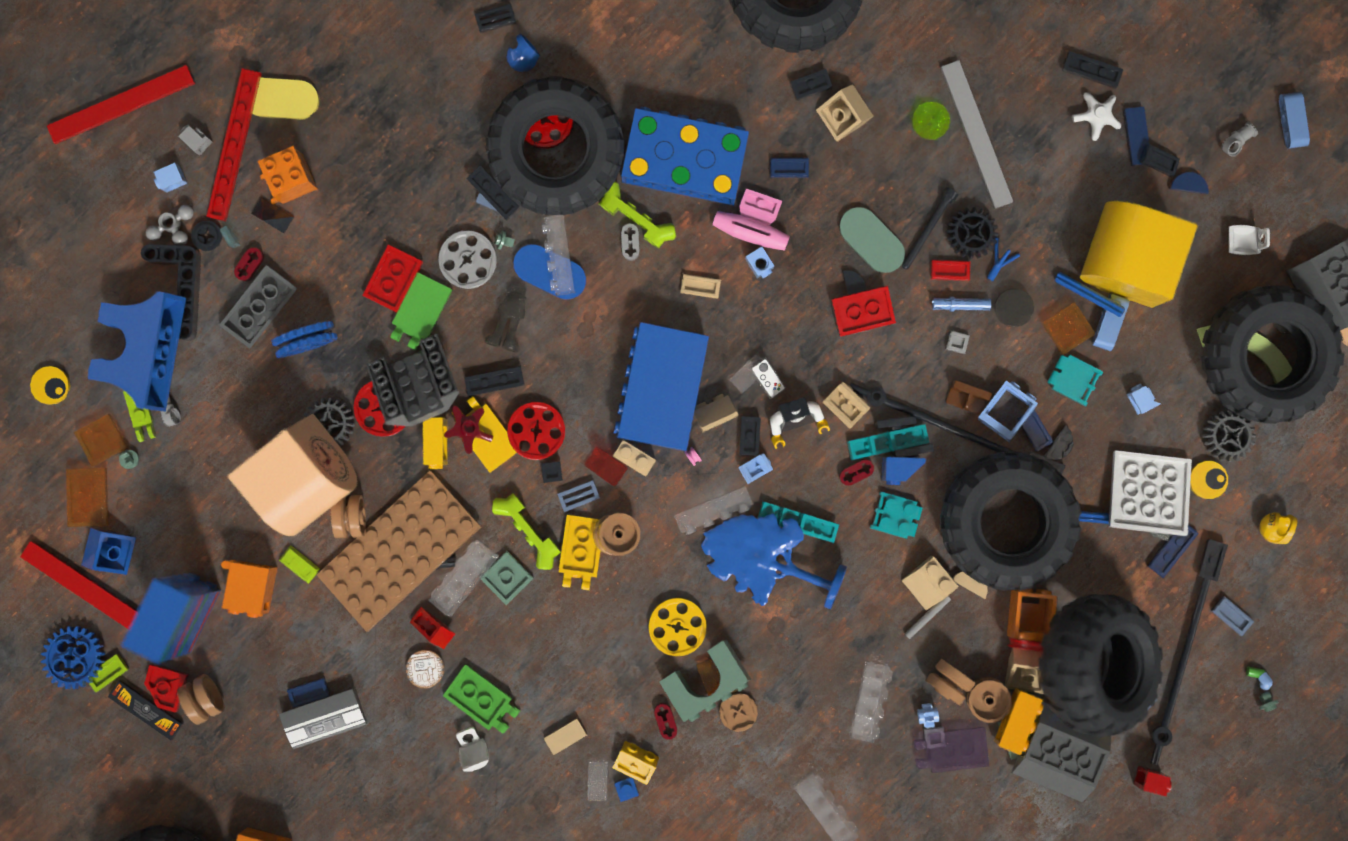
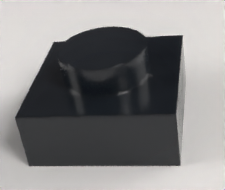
M561 462L541 464L543 483L563 481Z

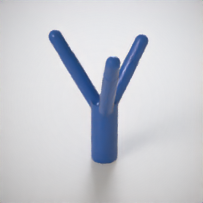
M997 237L995 238L997 243L994 245L995 264L987 276L991 281H994L1003 266L1020 257V254L1017 253L1005 260L1011 252L1008 249L999 261Z

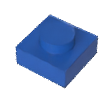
M629 777L614 783L620 802L639 796L634 778Z

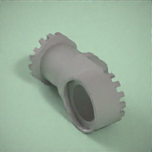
M1248 121L1244 124V127L1232 132L1231 136L1226 138V141H1223L1224 144L1222 143L1223 152L1230 156H1236L1240 153L1245 141L1258 135L1256 128H1253L1255 126ZM1235 143L1233 149L1229 151L1230 146Z
M168 397L166 412L161 411V417L164 420L163 423L170 427L179 424L181 416L179 411L171 404L170 397Z

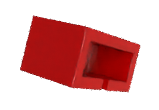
M1138 766L1133 783L1138 788L1166 797L1167 792H1170L1172 787L1171 777L1160 771Z

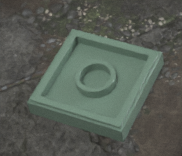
M506 551L480 579L507 605L534 577Z

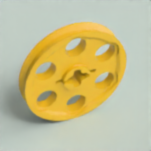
M672 598L659 604L653 611L649 621V634L654 645L663 653L671 656H684L694 652L702 644L706 635V620L701 609L692 601L684 598ZM679 603L687 605L688 610L686 613L680 614L676 608ZM662 608L669 611V617L666 619H661L658 616V612ZM694 616H698L702 620L701 625L698 627H694L690 623L691 618ZM677 622H680L683 628L689 630L680 629L678 632H675V628L666 624L676 625ZM657 627H662L665 631L664 636L661 638H657L654 635V629ZM689 635H694L697 638V643L693 646L686 643V638ZM672 640L677 641L679 644L676 651H671L667 647L668 643Z

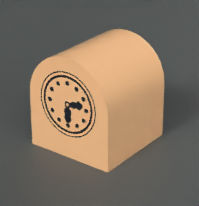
M314 414L309 415L283 431L228 476L260 517L273 529L288 536L297 535L357 486L356 473L350 460Z

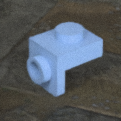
M764 453L738 467L747 484L773 470L770 460Z

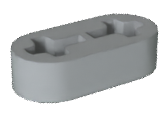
M626 224L621 231L622 254L626 260L633 261L639 256V232L634 224ZM628 228H632V231L636 232L632 234V241H628V235L624 234L628 231ZM629 244H632L633 250H636L632 257L625 253V251L629 250Z

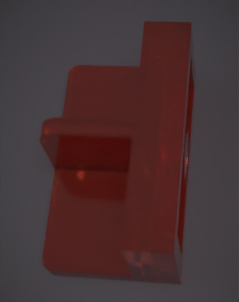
M597 446L585 463L588 469L614 487L628 470L627 467Z

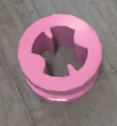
M693 447L690 448L689 452H684L693 466L696 465L697 461H702Z

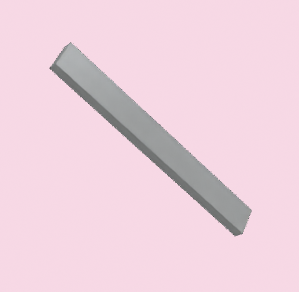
M960 61L942 66V74L994 209L1012 203L1013 199Z

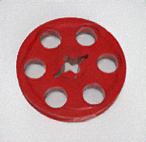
M552 115L547 117L550 121L549 123L541 124L542 121L540 119L529 129L525 141L531 146L541 149L556 147L569 136L573 120L569 118L568 122L561 123L558 121L559 115ZM552 131H559L561 137L558 140H552L550 138ZM532 133H541V140L534 142L531 139Z
M372 381L364 385L357 393L354 401V415L358 424L366 432L375 436L385 437L400 432L405 426L394 425L393 430L390 432L384 429L385 420L382 411L376 410L373 412L380 405L377 396L372 392ZM363 398L368 399L370 402L367 409H362L359 406V402ZM372 416L375 419V425L369 428L365 425V419Z
M531 402L522 405L512 414L507 427V436L510 445L519 455L531 460H541L550 457L560 448L565 437V425L561 415L555 408L542 402ZM526 408H531L534 411V416L530 419L526 418L523 414ZM543 412H552L553 419L545 421L542 417ZM538 420V429L541 430L542 433H538V435L536 436V442H534L535 436L534 432H531V429L535 428L536 422ZM515 423H519L523 427L522 432L519 434L512 431V425ZM553 428L561 432L560 437L557 439H553L550 436V430ZM521 441H527L530 444L528 451L520 450L519 443ZM542 443L547 444L549 447V451L546 454H541L538 451V446Z
M1008 637L1010 643L1007 646L1036 652L1043 651L1041 641L1019 640Z

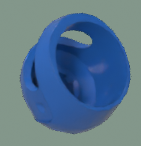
M520 33L516 36L517 48L513 49L509 46L506 58L512 69L517 72H527L536 65L540 54L531 42Z

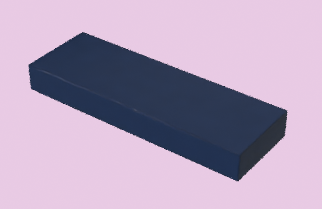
M1128 108L1124 110L1131 166L1144 165L1140 163L1145 146L1149 144L1145 108Z
M1188 525V535H1171L1147 567L1161 578H1164L1199 533Z

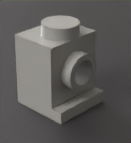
M189 125L184 126L180 131L181 134L178 136L199 156L212 143L197 127L193 129Z

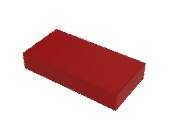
M932 260L931 280L969 281L970 261Z

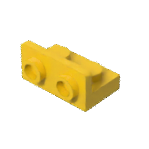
M625 741L612 768L647 785L656 769L659 757L650 751L638 747L634 743Z

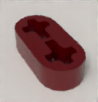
M257 248L248 249L234 269L235 277L241 281L250 280L264 260L263 252ZM251 253H257V256L259 257L258 260L254 259L251 262V264H249L252 260V257L250 256ZM240 269H246L248 275H243L242 277H240Z
M869 460L859 461L841 471L839 474L840 482L847 486L853 485L872 475L874 465ZM863 463L870 466L868 469L869 473L867 474L866 472L858 473L857 471L862 468ZM845 472L848 474L855 472L856 475L851 478V482L843 480Z
M660 703L655 707L654 715L661 736L664 739L671 740L677 735L676 722L670 706L666 703ZM660 707H663L664 710L668 709L666 713L667 720H663L662 715L657 714L660 711ZM667 722L670 728H674L670 736L668 733L663 732L666 730L665 723Z

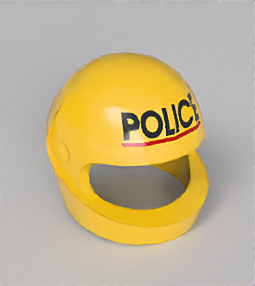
M1278 512L1269 513L1260 522V533L1268 542L1287 544L1295 533L1297 518L1291 514L1281 516Z

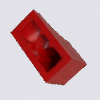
M420 607L410 621L429 642L442 649H445L455 635L446 624L422 607Z

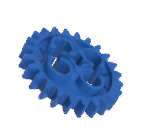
M68 626L67 630L61 628L60 634L54 632L55 639L48 638L47 640L50 645L43 646L47 649V652L41 653V655L46 656V659L41 661V663H46L42 670L49 671L46 678L53 677L51 683L58 682V687L65 685V689H71V687L78 689L79 685L80 687H86V682L93 683L91 677H98L96 670H103L99 663H105L104 660L100 659V656L105 655L104 652H100L103 645H97L100 638H93L94 632L88 633L87 628L81 630L79 626H76L75 629L72 626ZM72 637H74L75 639L81 638L76 642V644H85L87 650L85 654L82 653L81 648L68 647V649L64 651L63 644L65 642L67 644H74L75 640L72 639ZM62 661L65 664V668H78L82 664L83 672L81 674L79 672H72L71 675L74 678H64L70 671H61L59 665Z

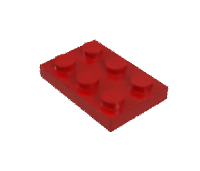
M388 244L362 296L397 313L423 261Z
M887 285L831 299L840 337L896 323Z

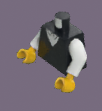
M803 397L779 405L776 413L770 418L773 435L771 441L774 447L777 449L776 445L781 442L783 447L785 446V441L780 435L781 433L813 422H817L820 434H822V428H827L829 432L828 421L824 419L819 404L807 401Z

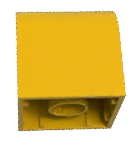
M1119 201L1106 202L1080 279L1097 289L1151 308L1173 299L1198 225L1144 206Z

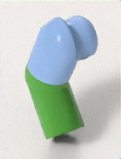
M1247 667L1246 676L1258 678L1260 688L1269 690L1273 681L1268 673L1263 669Z

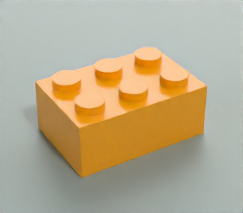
M1014 688L1011 696L1012 705L1010 711L1002 719L994 742L1002 748L1021 755L1022 751L1025 752L1028 747L1029 741L1027 738L1029 733H1033L1036 727L1034 720L1036 715L1041 714L1043 704L1042 699Z

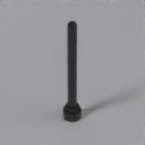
M945 187L943 190L941 203L903 262V269H909L948 204H951L952 201L955 202L958 194L952 189Z

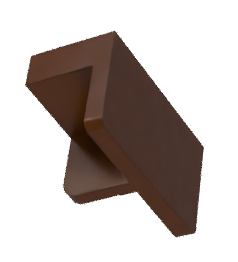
M955 380L952 382L946 403L981 415L992 393Z

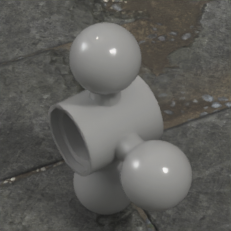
M182 205L175 216L171 213L162 214L158 220V227L153 225L146 229L147 238L156 241L161 237V232L166 230L173 233L172 241L175 245L184 246L188 241L186 233L179 231L181 227L180 220H189L193 217L194 211L192 207ZM170 218H172V219H173V224H172V226L167 227V226H166L167 220L170 219Z

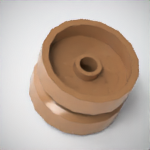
M351 495L348 501L344 497L331 507L332 530L336 539L346 538L349 534L348 531L353 538L364 537L366 512L362 495Z
M625 513L608 514L597 521L593 529V539L596 547L601 552L607 555L623 556L631 553L637 547L640 541V529L633 517ZM616 531L619 533L618 538L615 536Z
M940 659L935 667L936 670L942 673L941 676L943 677L941 678L937 674L930 672L925 681L935 687L934 690L946 699H951L960 706L966 697L957 688L970 692L976 683L946 661Z
M203 674L195 678L193 684L188 682L178 688L180 704L193 723L199 725L207 721L209 715L214 717L224 711L225 705L221 693L208 675Z
M980 677L973 682L976 685L970 692L966 693V703L972 714L986 723H994L1004 719L1012 705L1011 695L1005 685L993 677ZM988 697L993 698L990 703H986Z

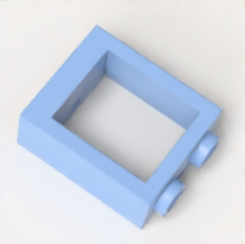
M1005 381L978 417L981 423L1008 442L1012 440L1038 404L1033 395L1028 392L1024 394L1020 391L1021 387L1013 381L1010 383ZM1006 390L1029 406L1012 431L988 415Z

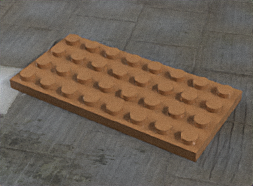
M429 471L365 530L364 537H357L325 566L317 576L363 629L369 632L472 537L481 526L435 474Z

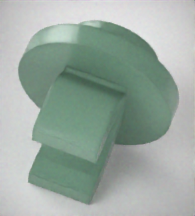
M502 230L501 233H497L494 244L497 245V249H501L503 245L513 247L515 239L505 237L506 231Z
M125 450L119 455V462L123 468L132 469L139 463V456L133 450Z
M1269 691L1259 696L1263 704L1259 707L1260 710L1265 709L1266 712L1277 708L1276 704L1279 702L1278 700L1272 701Z

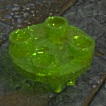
M926 102L920 105L912 118L913 130L920 137L928 140H937L942 137L950 125V115L947 109L936 102Z

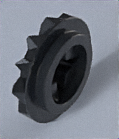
M212 221L198 223L193 228L191 234L193 244L205 252L213 251L216 247L220 246V242L223 239L222 230ZM207 231H209V234L214 236V238H209L206 243V239L200 235L207 234Z

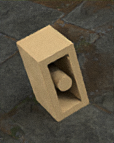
M624 440L613 455V457L644 476L648 475L656 462L655 459Z

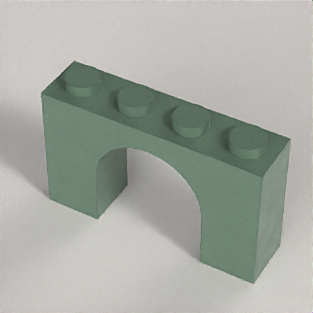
M727 640L720 642L707 651L720 672L719 687L712 695L701 696L693 692L680 671L672 673L659 682L683 722L687 720L693 722L701 717L699 713L703 710L708 712L715 708V703L720 699L724 702L733 696L731 692L738 689L740 692L749 686L747 682L752 679Z

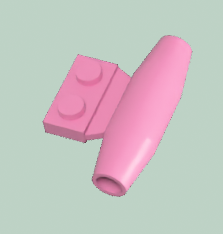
M749 189L745 190L740 204L741 215L717 211L713 221V226L727 234L761 247L785 251L790 237L770 226L777 218L782 201Z

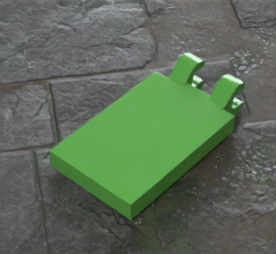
M417 273L392 322L397 327L392 332L390 338L399 342L403 333L412 336L407 346L416 350L419 346V341L430 336L453 290Z
M465 664L443 695V697L486 729L490 730L493 726L502 734L509 728L506 723L501 721L505 713L507 712L515 718L520 712L517 707L510 704V701L513 699L467 664Z

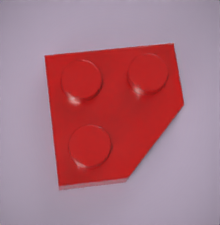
M150 664L144 684L153 696V701L158 708L176 713L180 706L178 688L186 684L189 674Z

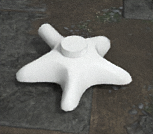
M1084 93L1088 111L1072 115V121H1089L1092 127L1091 137L1093 141L1099 138L1104 125H1111L1116 129L1121 128V123L1112 114V107L1116 100L1115 95H1111L1106 102L1100 103L1091 93Z

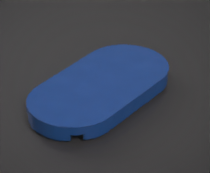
M534 244L522 247L515 255L514 269L523 281L564 300L573 299L584 291L586 276L578 264Z

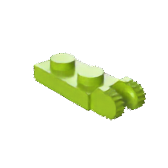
M123 391L138 441L143 442L145 440L142 426L145 425L151 439L155 438L156 433L151 410L137 408L131 396Z

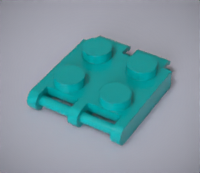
M1068 355V357L1060 356L1055 368L1061 371L1059 373L1054 370L1047 383L1052 385V390L1083 406H1087L1088 402L1086 401L1091 391L1095 390L1096 387L1094 386L1099 376H1102L1103 371L1072 355ZM1094 373H1096V375H1095V377H1094L1092 383L1089 384L1090 381H1091V379H1092V377H1093V375H1094ZM1086 389H1088L1084 399L1082 400L1081 398L1084 392L1086 391Z
M880 491V501L878 508H875L874 512H876L870 528L905 539L908 536L915 537L918 524L912 523V520L920 519L923 508L917 506L916 501ZM884 497H886L884 508L881 510ZM880 513H881L882 515H881V518H880L879 525L876 526V525H877V522H878L879 515H880Z

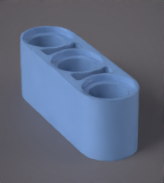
M1302 92L1281 94L1279 96V107L1286 147L1289 149L1308 146L1310 136Z
M1110 293L1108 298L1125 307V311L1121 317H1118L1103 309L1092 340V345L1108 351H1112L1130 302L1129 299Z

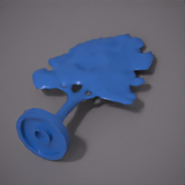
M774 514L759 517L758 519L753 515H740L723 521V524L704 532L705 540L702 542L701 547L706 555H710L715 560L713 563L707 564L711 574L723 581H727L732 574L735 575L738 582L734 587L736 592H745L749 587L754 595L751 598L756 604L759 603L761 606H764L768 602V597L776 584V579L791 575L827 589L829 592L824 607L832 608L847 566L839 565L833 581L795 566L791 561L792 548L804 539L803 531L796 520L792 518L783 520V527L781 528ZM781 554L784 556L787 564L778 563L776 557Z

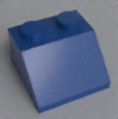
M882 458L881 481H886V485H900V481H906L926 462V458Z
M90 528L81 566L91 570L127 575L136 537Z

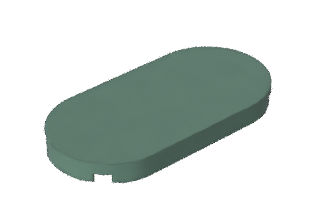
M856 207L848 210L843 215L840 222L842 238L873 270L881 273H890L901 266L905 257L902 243L871 211Z

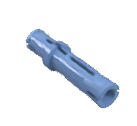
M950 296V298L933 297L932 309L949 310L950 312H954V310L990 311L991 299L955 298L954 296Z

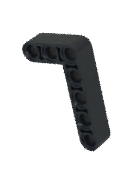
M156 244L143 246L141 257L145 261L153 264L178 265L177 296L185 298L186 290L191 289L192 292L191 296L186 299L184 310L189 308L191 313L187 318L183 315L179 339L185 341L194 340L197 335L200 252L190 246ZM155 250V256L150 259L149 252ZM173 250L175 255L169 260L168 253ZM190 251H193V258L191 260H187V254ZM192 270V277L186 279L187 271ZM188 327L190 332L188 336L184 337L182 334L183 329Z

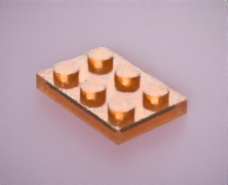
M107 468L66 469L67 527L108 525Z

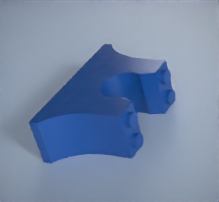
M157 292L147 301L135 305H115L101 302L98 322L108 327L121 329L126 338V346L122 355L116 360L92 359L88 368L87 379L107 382L120 387L131 396L137 408L166 412L186 298Z

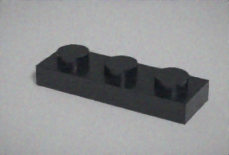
M1071 51L1068 52L1062 69L1064 72L1115 89L1119 85L1124 70Z
M481 166L466 178L506 221L520 209V206L506 195L499 184Z
M521 366L464 378L468 397L525 386Z

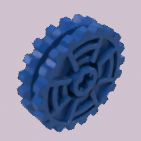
M326 321L309 325L272 339L273 346L281 347L276 351L277 358L293 356L334 342L338 339L337 334L329 332L334 327L333 322Z

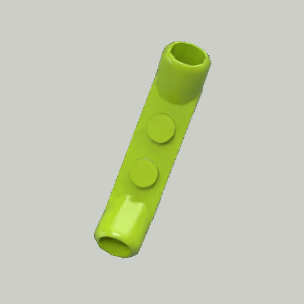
M614 182L610 190L598 203L613 216L619 210L646 230L644 239L658 249L664 241L676 238L674 224L654 225L651 223L652 219L645 213L640 215L635 211L637 208L630 202L624 203L621 200L620 186L617 182Z
M514 493L507 498H495L492 505L494 515L512 516L515 520L513 522L514 526L519 531L523 530L527 535L525 537L526 541L531 546L535 545L538 549L536 567L538 569L551 570L554 558L561 553L557 545L550 537L543 541L520 513L526 507Z

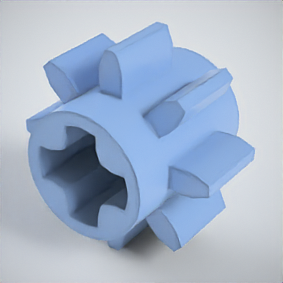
M931 703L921 704L922 709H917L919 724H924L925 728L935 727L934 722H939L937 707L932 708Z

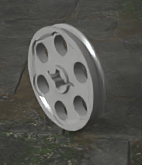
M461 231L451 235L443 243L439 252V266L442 274L450 283L460 288L471 289L483 285L492 277L496 268L497 258L493 245L485 236L474 231ZM470 236L477 238L475 246L467 245V239ZM451 242L459 244V249L456 252L449 251L448 247ZM489 249L491 257L489 259L481 258L482 250ZM465 255H466L467 257H469L470 255H472V257H471L472 263H471V264H469V263L464 264V261H465V260H464L463 257H464ZM448 260H452L455 263V267L451 271L444 268V264ZM481 267L487 270V275L484 278H479L476 274L477 270ZM462 273H466L469 276V280L464 284L458 281V277Z

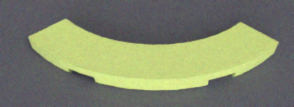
M1210 326L1197 329L1202 347H1204L1202 341L1205 330H1208ZM1258 333L1253 335L1247 351L1263 361L1262 363L1271 373L1275 383L1285 379L1292 371L1285 356L1265 337Z

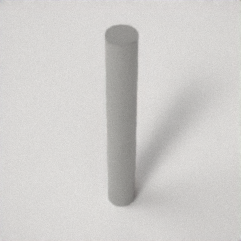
M947 596L935 604L905 635L911 639L951 601L950 597Z

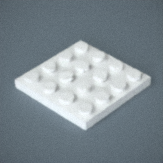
M1115 450L1113 452L1108 527L1180 536L1188 535L1192 459Z

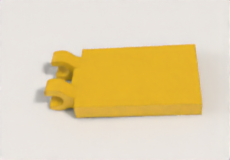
M471 397L467 402L473 410L466 416H470L477 409L483 408L485 412L479 421V428L483 432L493 435L491 443L475 438L473 440V451L491 473L517 452L509 443L507 430L489 406L485 404L481 407L476 398Z
M567 515L559 572L564 573L563 587L570 588L572 577L583 579L581 589L589 590L591 577L597 578L601 551L595 545L593 529L600 519Z

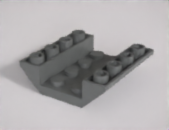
M1347 238L1336 244V246L1286 271L1295 289L1303 290L1313 295L1319 303L1325 304L1334 316L1332 317L1333 322L1336 326L1340 327V330L1348 327Z
M437 334L419 341L422 351L389 365L386 359L381 357L366 364L386 424L412 427L448 411L459 394Z
M1042 702L1043 709L1040 715H1036L1035 720H1037V723L1030 737L1028 747L1023 756L1018 755L1011 773L1083 802L1097 786L1110 754L1111 736L1101 737L1079 733L1064 724L1050 710L1047 703Z

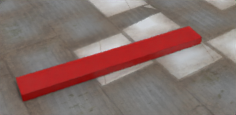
M185 65L47 125V129L53 143L58 144L195 84L189 67Z
M241 69L206 217L227 221L262 75L260 72Z
M29 542L20 558L127 629H130L138 610L36 542Z

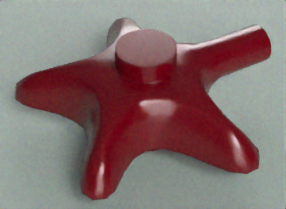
M453 406L452 412L455 418V425L444 433L445 438L459 437L467 454L472 453L473 440L475 438L492 442L493 435L483 432L479 428V421L485 412L483 408L477 409L470 416H465L457 406Z

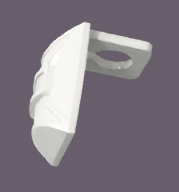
M1248 225L1229 226V253L1238 255L1260 254L1262 249L1270 246V229L1264 228L1260 230L1258 227ZM1265 234V242L1263 244V242H1261V238H1263V235Z
M469 727L456 733V737L462 746L459 748V761L463 771H474L485 766L489 761L488 747L485 740L479 738L474 727ZM465 734H472V742L469 743L463 740V736Z

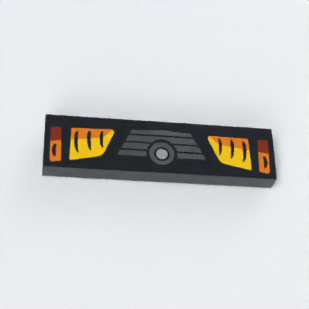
M121 680L118 681L108 698L169 740L174 739L184 724L165 710L158 708L156 704Z

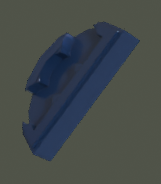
M1186 172L1177 176L1171 182L1169 188L1170 190L1209 194L1205 179L1193 172Z

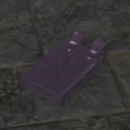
M985 727L928 733V739L913 740L916 750L926 749L927 759H915L918 769L931 768L932 773L989 766Z

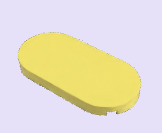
M261 78L252 114L259 117L306 119L318 109L319 95L315 88L305 81Z

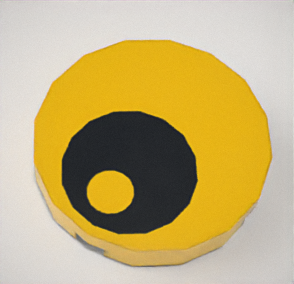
M52 366L43 367L36 371L30 383L31 392L35 399L49 405L58 404L63 401L71 387L67 374L63 370Z
M1203 461L1191 469L1190 488L1196 496L1203 499H1214L1226 490L1228 475L1219 463Z

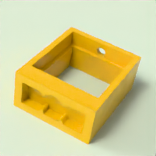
M430 418L423 421V465H428V469H443V465H448V438L444 437V433L447 431V419Z

